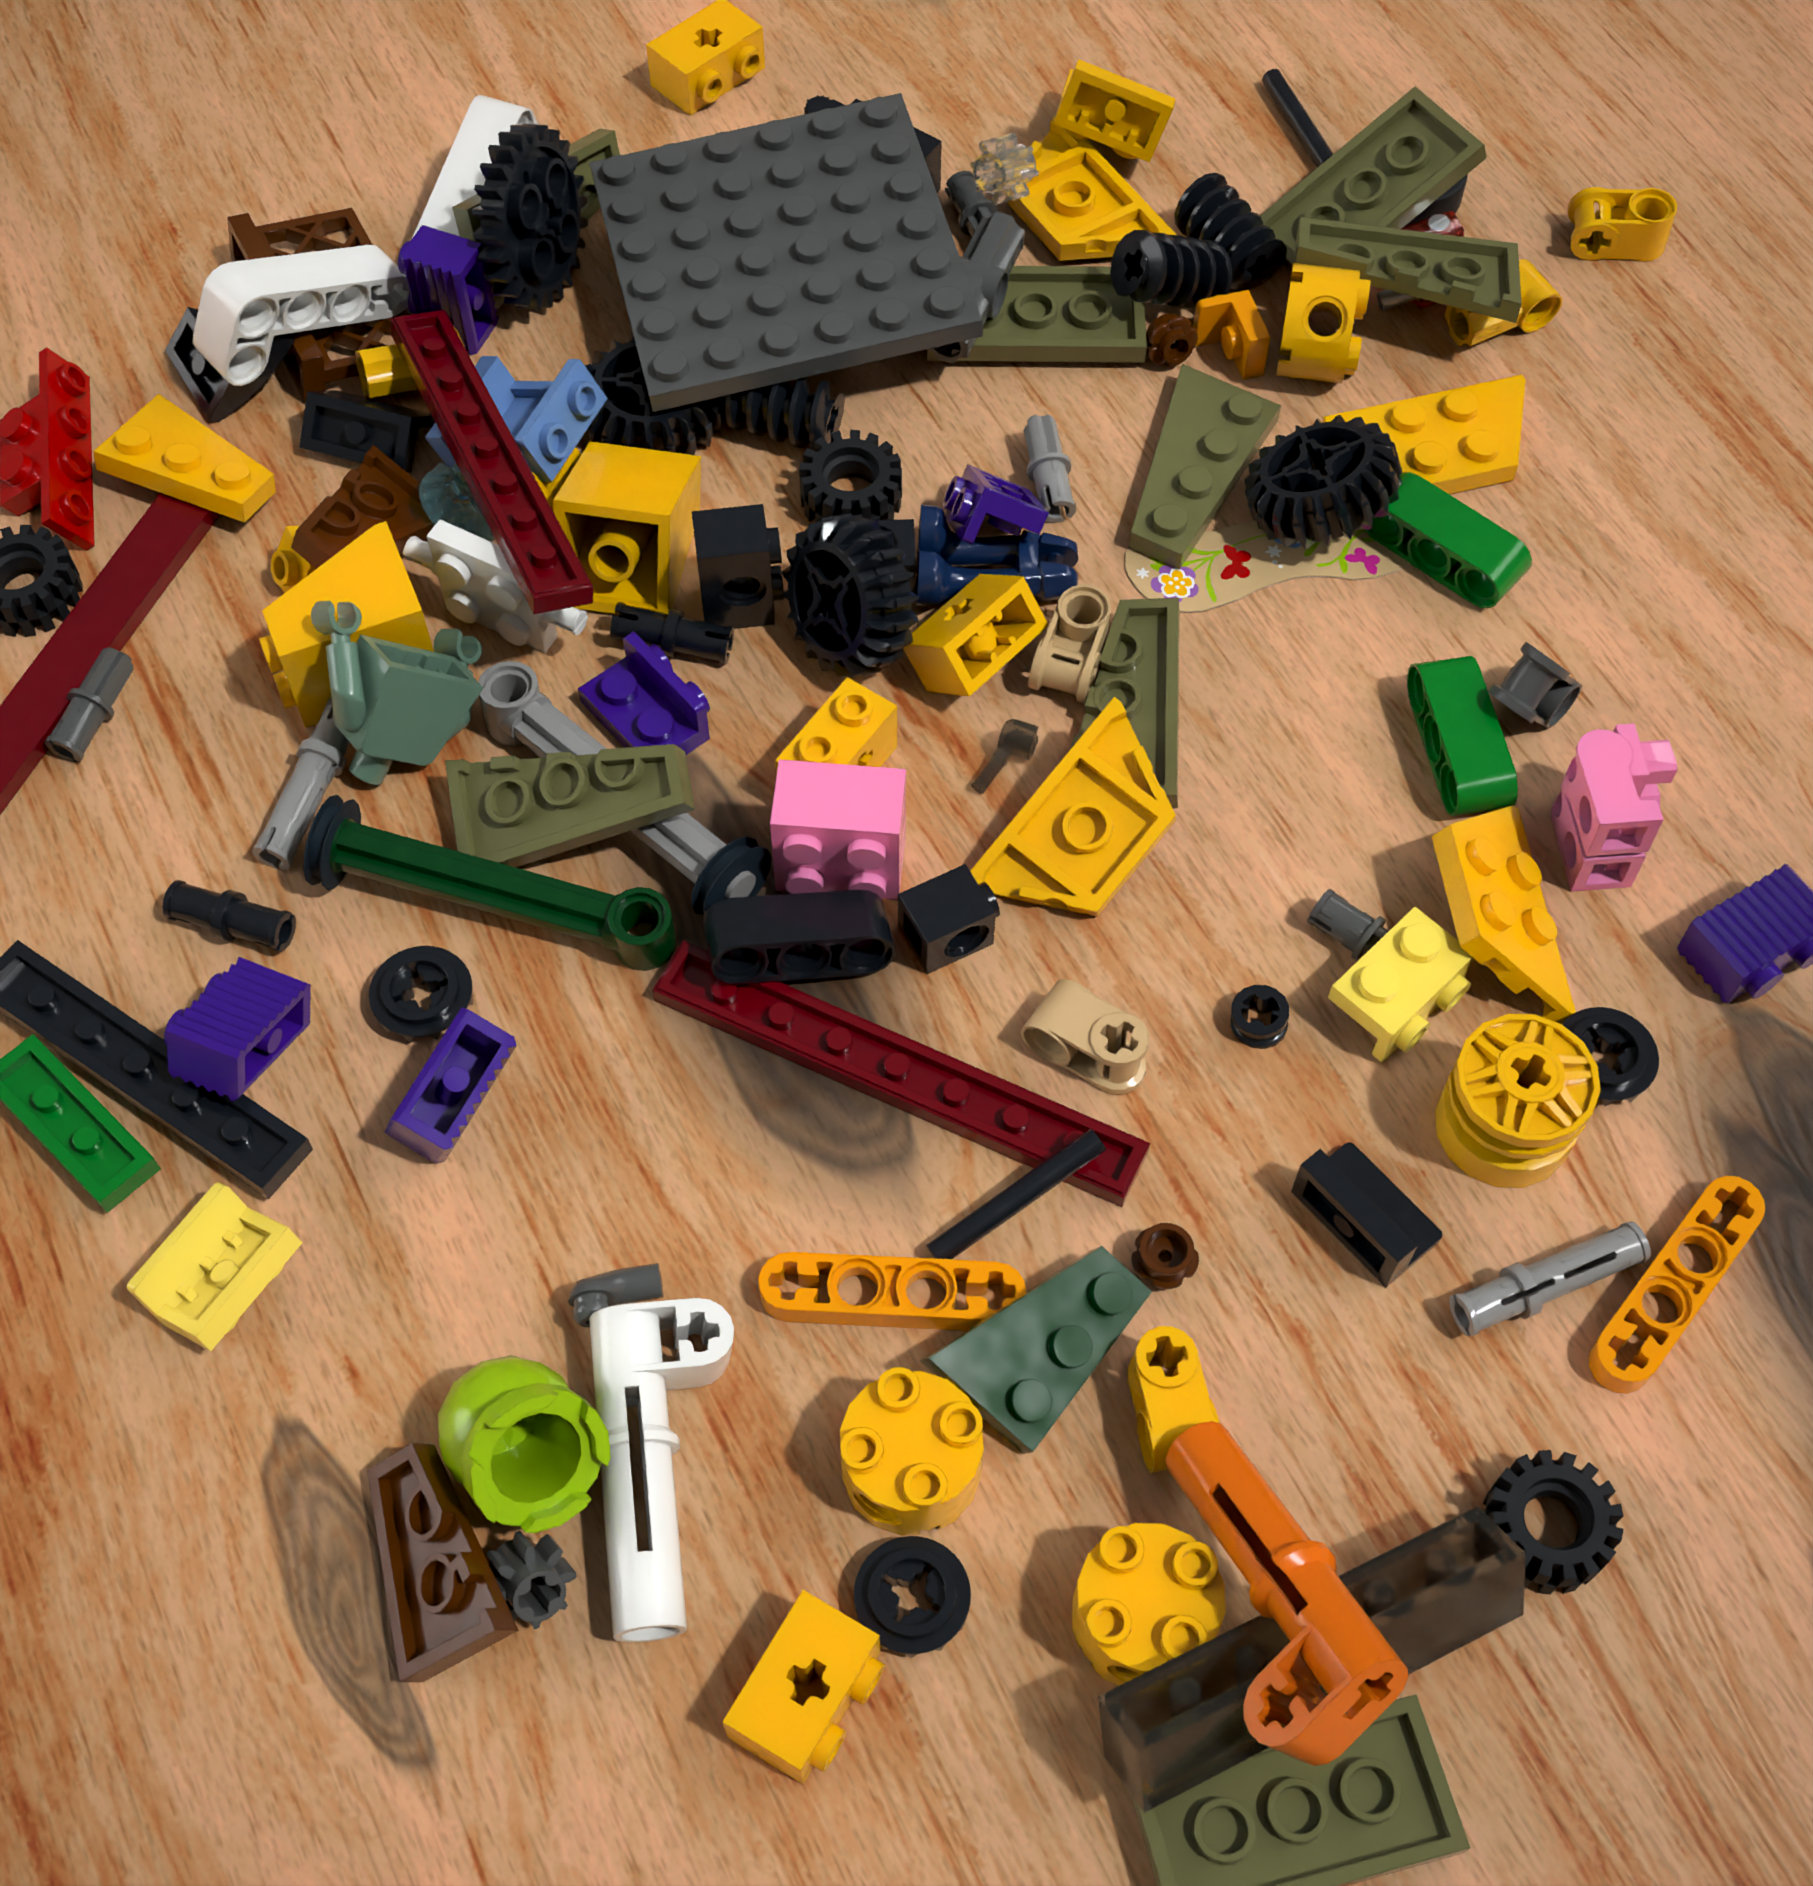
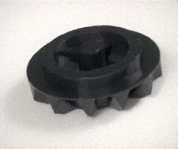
M434 946L412 947L394 954L378 968L370 984L369 1003L374 1016L387 1034L394 1032L402 1035L410 1043L415 1037L430 1036L438 1041L441 1031L450 1026L461 1007L467 1009L468 1006L473 1005V981L464 962L452 952ZM420 977L422 985H426L429 992H434L430 996V1009L425 1011L423 1007H419L416 1000H411L415 997L414 988L416 985L414 979Z
M1593 1007L1572 1014L1562 1023L1563 1026L1585 1043L1591 1055L1594 1053L1596 1046L1603 1054L1611 1052L1616 1054L1623 1051L1612 1066L1613 1070H1610L1605 1063L1597 1064L1601 1088L1598 1099L1602 1100L1604 1107L1619 1100H1627L1631 1103L1639 1094L1650 1087L1658 1072L1659 1052L1652 1035L1638 1020L1616 1009Z
M900 1537L876 1548L860 1567L854 1585V1605L859 1623L880 1635V1648L882 1650L889 1649L903 1653L910 1658L933 1650L941 1651L963 1629L970 1608L971 1588L962 1563L947 1547L937 1541L924 1537ZM925 1571L928 1572L925 1599L932 1604V1609L938 1613L930 1609L925 1611L922 1608L915 1607L908 1616L904 1615L900 1622L896 1621L900 1597L892 1591V1586L887 1584L886 1581L895 1587L899 1584L902 1587L910 1588L916 1580H921Z

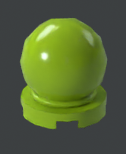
M513 1355L481 1361L453 1382L438 1412L439 1448L442 1459L455 1480L464 1485L476 1506L488 1520L493 1523L497 1521L502 1525L520 1526L525 1533H538L561 1526L585 1509L592 1500L587 1491L597 1479L601 1463L607 1467L611 1458L609 1433L597 1411L584 1398L571 1391L560 1374L540 1362Z

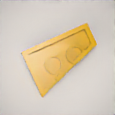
M157 394L93 451L95 466L98 471L244 523L276 493L274 473L160 394Z

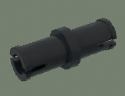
M618 602L615 607V613L618 616L613 615L610 629V638L612 640H623V637L631 632H635L648 646L652 644L657 645L669 657H675L678 652L719 661L722 664H727L730 653L727 650H732L734 640L733 626L726 627L685 618L684 612L676 609H670L668 614L629 606L623 602Z
M176 880L168 887L163 899L162 909L164 916L168 917L167 919L179 920L210 929L214 937L229 942L236 938H241L272 947L273 950L281 952L290 945L296 929V917L291 912L279 911L248 902L245 894L233 890H227L221 894Z

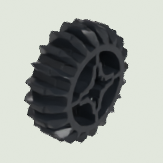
M631 333L629 342L624 344L611 339L608 352L594 351L592 364L585 365L608 398L586 430L592 442L695 455L696 445L710 447L713 433L721 432L724 422L721 397L656 412L652 411L633 333Z
M1338 415L1331 422L1322 423L1317 418L1311 426L1302 428L1296 425L1295 432L1287 436H1275L1274 446L1259 449L1260 459L1254 460L1248 465L1250 475L1244 480L1246 486L1245 495L1248 500L1247 505L1253 521H1256L1258 528L1265 532L1268 540L1280 539L1284 547L1292 546L1299 541L1304 549H1308L1315 542L1321 541L1329 547L1333 539L1342 536L1351 540L1352 532L1357 529H1372L1373 518L1389 515L1388 504L1399 499L1398 488L1402 484V467L1394 442H1391L1388 433L1381 431L1378 423L1365 424L1362 417H1355L1345 422L1343 417Z
M847 513L820 518L817 522L809 524L805 531L797 533L795 538L796 546L786 550L790 566L782 570V575L788 582V590L781 595L789 601L791 612L786 618L794 620L797 628L795 640L805 641L807 658L818 659L822 671H834L838 677L867 676L879 673L882 668L889 667L896 660L903 658V648L913 643V637L909 628L919 622L918 617L912 611V603L920 597L911 591L909 580L915 573L906 571L903 564L906 550L893 548V532L881 531L877 519L868 520L863 518L861 514L852 515Z

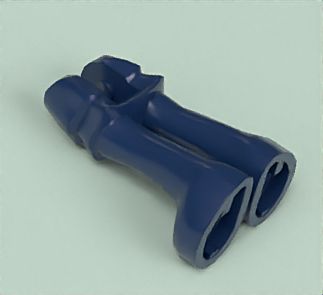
M921 505L916 595L920 598L916 600V605L935 606L950 600L979 574L1024 576L1038 603L1059 600L1064 591L1078 585V573L1072 568L1078 562L1077 543L1068 538L1045 532L1039 535L1023 530L1019 536L976 537L971 545L961 541L957 534L950 530L942 508L935 505ZM984 565H1002V566H1011V567H1014V568H1005V569H971V568H961V567H965V566H984Z

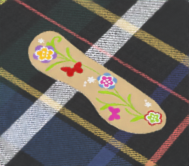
M1253 520L1217 530L1205 531L1180 570L1130 547L1125 553V570L1127 575L1147 599L1179 598L1180 612L1186 613L1203 612L1242 599L1257 590L1293 578L1317 576L1350 580L1370 579L1399 571L1411 564L1373 540L1365 529L1362 528L1352 532L1351 540L1342 536L1333 539L1329 547L1321 541L1315 542L1308 549H1304L1299 541L1292 546L1284 547L1280 539L1268 540L1265 532L1259 529L1256 521Z

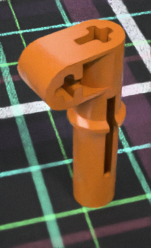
M1213 1421L1199 1423L1188 1428L1172 1443L1165 1459L1167 1470L1250 1584L1249 1595L1253 1607L1263 1617L1274 1619L1290 1641L1256 1676L1247 1689L1243 1703L1245 1724L1249 1733L1259 1743L1313 1766L1329 1764L1339 1757L1396 1700L1405 1688L1408 1680V1668L1336 1574V1557L1330 1549L1322 1542L1310 1540L1229 1431L1221 1423ZM1320 1685H1322V1687L1324 1688V1690L1327 1692V1694H1328L1327 1696L1324 1694V1692H1323V1691L1321 1690V1688L1319 1687Z

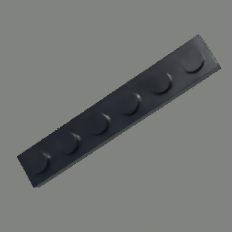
M19 940L0 957V1013L30 1034H34L40 1041L268 1200L313 1150L307 1137L244 1094L238 1099L231 1101L227 1095L220 1097L215 1090L208 1092L203 1085L196 1087L192 1081L185 1083L180 1076L173 1078L168 1072L167 1046L164 1043V1039Z

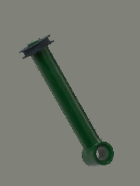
M339 795L329 796L321 805L307 837L303 871L306 881L312 886L321 882L323 887L331 890L339 885L346 873L354 874L602 944L604 949L615 951L618 959L633 970L648 971L659 968L670 959L675 950L676 936L669 903L661 893L650 888L636 887L625 890L621 894L612 895L361 824L359 804L354 799L343 803ZM639 923H651L656 926L655 930L644 936H633L628 933L630 928Z

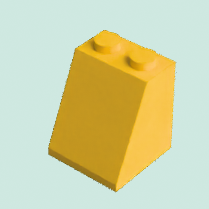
M592 441L588 443L553 499V512L593 585V603L576 606L575 608L617 614L615 613V607L618 602H623L629 606L668 614L670 609H673L694 533L692 511L700 510L701 456Z
M386 521L372 526L262 610L270 635L259 638L271 673L284 670L273 674V678L285 709L297 705L305 728L318 724L326 703L331 698L325 646L332 644L331 635L321 634L312 624L311 611L316 602L331 601L333 603L336 623L338 622L337 604L339 602H351L360 609L362 615L361 624L354 633L350 634L351 642L356 643L361 634L434 652L422 608Z

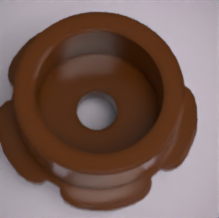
M1176 314L1159 316L1149 325L1146 331L1148 356L1156 365L1165 363L1168 367H1174L1181 364L1190 356L1197 344V330L1191 327L1190 320Z
M1172 1223L1156 1224L1142 1231L1135 1240L1137 1250L1131 1256L1133 1269L1141 1279H1150L1156 1288H1177L1182 1284L1185 1277L1190 1278L1195 1274L1199 1265V1255L1194 1249L1191 1236L1182 1227ZM1166 1252L1171 1256V1260L1169 1262H1162L1158 1255Z

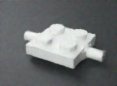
M439 519L426 536L428 542L419 539L417 536H412L405 544L403 550L404 558L431 569L433 574L438 576L447 609L463 622H477L497 631L505 640L514 645L522 646L526 644L544 653L547 652L558 637L555 625L572 632L574 635H579L586 626L587 612L575 607L533 614L499 546L493 542Z

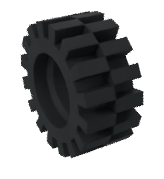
M850 430V438L842 439L841 432L836 431L831 433V443L828 444L820 437L814 441V451L807 448L804 452L803 462H800L799 467L801 505L804 507L805 516L809 522L813 519L817 522L820 518L847 513L852 515L861 514L863 518L868 520H894V512L899 513L902 498L901 460L898 453L893 454V446L887 441L878 446V435L869 432L866 440H861L860 430ZM846 477H857L871 483L868 487L857 491H843L831 486L833 482Z
M20 525V532L15 535L10 526L0 529L3 536L0 539V628H2L5 635L13 637L16 636L18 628L22 629L25 637L36 636L35 626L41 624L46 632L56 628L52 619L57 616L64 621L70 613L67 605L75 607L80 600L78 592H83L80 574L67 547H65L63 540L57 534L52 537L50 531L43 527H40L35 534L31 525ZM31 572L42 573L38 579L25 587L4 589L11 580L22 574Z
M1551 1450L1538 1451L1534 1458L1530 1460L1526 1454L1516 1459L1510 1468L1507 1467L1483 1501L1486 1508L1480 1515V1528H1487L1488 1533L1482 1540L1485 1550L1489 1552L1496 1549L1500 1557L1495 1561L1494 1565L1502 1574L1509 1567L1518 1573L1513 1583L1524 1589L1532 1581L1538 1583V1593L1551 1595L1557 1587H1561L1563 1594L1575 1591L1583 1582L1585 1585L1590 1582L1616 1554L1614 1548L1622 1541L1624 1529L1616 1527V1524L1624 1516L1621 1504L1610 1505L1609 1498L1616 1492L1609 1480L1600 1486L1596 1484L1592 1478L1599 1469L1590 1462L1582 1470L1574 1467L1577 1455L1563 1452L1558 1460H1552ZM1539 1497H1551L1564 1503L1572 1511L1576 1519L1577 1535L1575 1541L1562 1548H1553L1538 1542L1530 1534L1525 1524L1524 1512L1527 1503Z

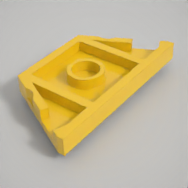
M1055 116L1050 121V132L1041 143L1034 141L1024 153L1023 161L1014 165L1002 180L1001 197L1059 261L1112 257L1120 240L1134 230H1147L1152 233L1176 235L1088 140L1074 138L1067 134L1062 127L1054 125Z
M1523 374L1324 416L1322 423L1331 422L1338 415H1341L1345 422L1355 417H1362L1365 424L1378 423L1381 431L1388 433L1391 442H1394L1402 473L1412 472L1446 493L1453 494L1514 480L1519 464L1526 380Z
M1113 697L970 870L977 883H987L995 896L1098 917L1176 822V814L1164 789L1159 785L1153 772V766L1143 746L1140 745L1120 700Z
M1511 805L1450 824L1431 837L1460 947L1481 965L1489 967L1497 978L1515 994L1529 987L1542 998L1544 1005L1543 1017L1562 1024L1569 1016L1576 1013L1556 943L1557 927L1547 911L1540 886L1542 882L1541 871L1532 858L1519 808Z

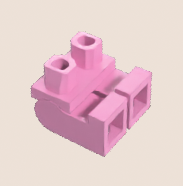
M1634 723L1616 725L1613 731L1601 729L1589 731L1580 738L1576 747V756L1572 759L1561 784V792L1551 809V819L1571 892L1632 887L1646 858L1645 852L1649 851L1664 820L1660 810V792L1657 784L1671 783L1677 772L1676 759L1668 739L1640 741Z

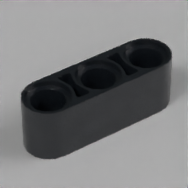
M869 890L728 898L712 904L705 911L702 918L712 973L718 980L729 984L868 975L886 968L895 956V947L883 900L878 894Z

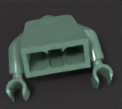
M331 601L316 602L311 611L312 624L321 634L331 635L332 644L325 646L334 725L357 750L349 765V771L364 782L380 785L394 760L421 766L432 763L446 742L469 724L472 705L483 689L473 677V672L468 669V664L475 663L482 654V645L479 640L474 636H462V632L459 629H441L434 639V652L361 634L355 643L350 641V634L354 633L361 624L362 615L360 609L351 602H339L337 604L338 622L336 623L333 603Z

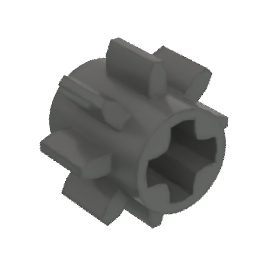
M517 1531L512 1540L502 1544L496 1551L489 1550L486 1554L490 1560L489 1566L514 1621L519 1617L529 1622L534 1629L539 1628L542 1621L552 1617L559 1609H566L568 1605L565 1602V1583L571 1582L577 1577L575 1570L564 1557H561L563 1550L549 1534L543 1536L535 1544L526 1539L521 1531Z

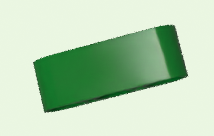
M1403 472L1401 474L1402 484L1398 488L1399 499L1388 504L1389 515L1373 518L1372 529H1365V531L1373 540L1411 563L1412 566L1471 604L1480 608L1494 607L1532 567V557L1526 545L1507 530L1421 476L1412 472Z
M1473 656L1411 664L1407 674L1408 697L1446 812L1450 816L1498 810L1511 805L1514 806L1518 796L1515 767L1476 659Z

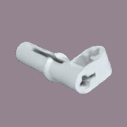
M701 1298L614 1305L594 1312L589 1318L596 1411L609 1433L611 1458L608 1467L601 1463L600 1470L613 1638L620 1642L663 1640L681 1635L687 1631L672 1455L680 1449V1439L669 1427L666 1390L696 1388L712 1384L723 1375L729 1364L734 1336V1326L731 1316L716 1302ZM673 1329L674 1349H677L676 1361L663 1362L660 1330ZM692 1334L701 1335L703 1345H707V1350L703 1352L694 1351L693 1344L688 1340V1336ZM637 1406L649 1543V1551L638 1552L626 1411V1407Z

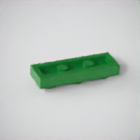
M34 1034L0 1059V1101L106 1213L110 1212L161 1170L154 1157Z

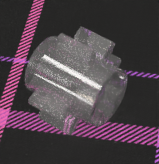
M1016 133L998 137V139L995 137L981 141L979 147L983 154L970 163V167L973 168V178L977 185V192L982 191L986 194H992L994 205L1010 201L1011 199L1015 201L1030 195L1026 184L1033 177L1039 176L1032 153L1033 147L1017 144Z

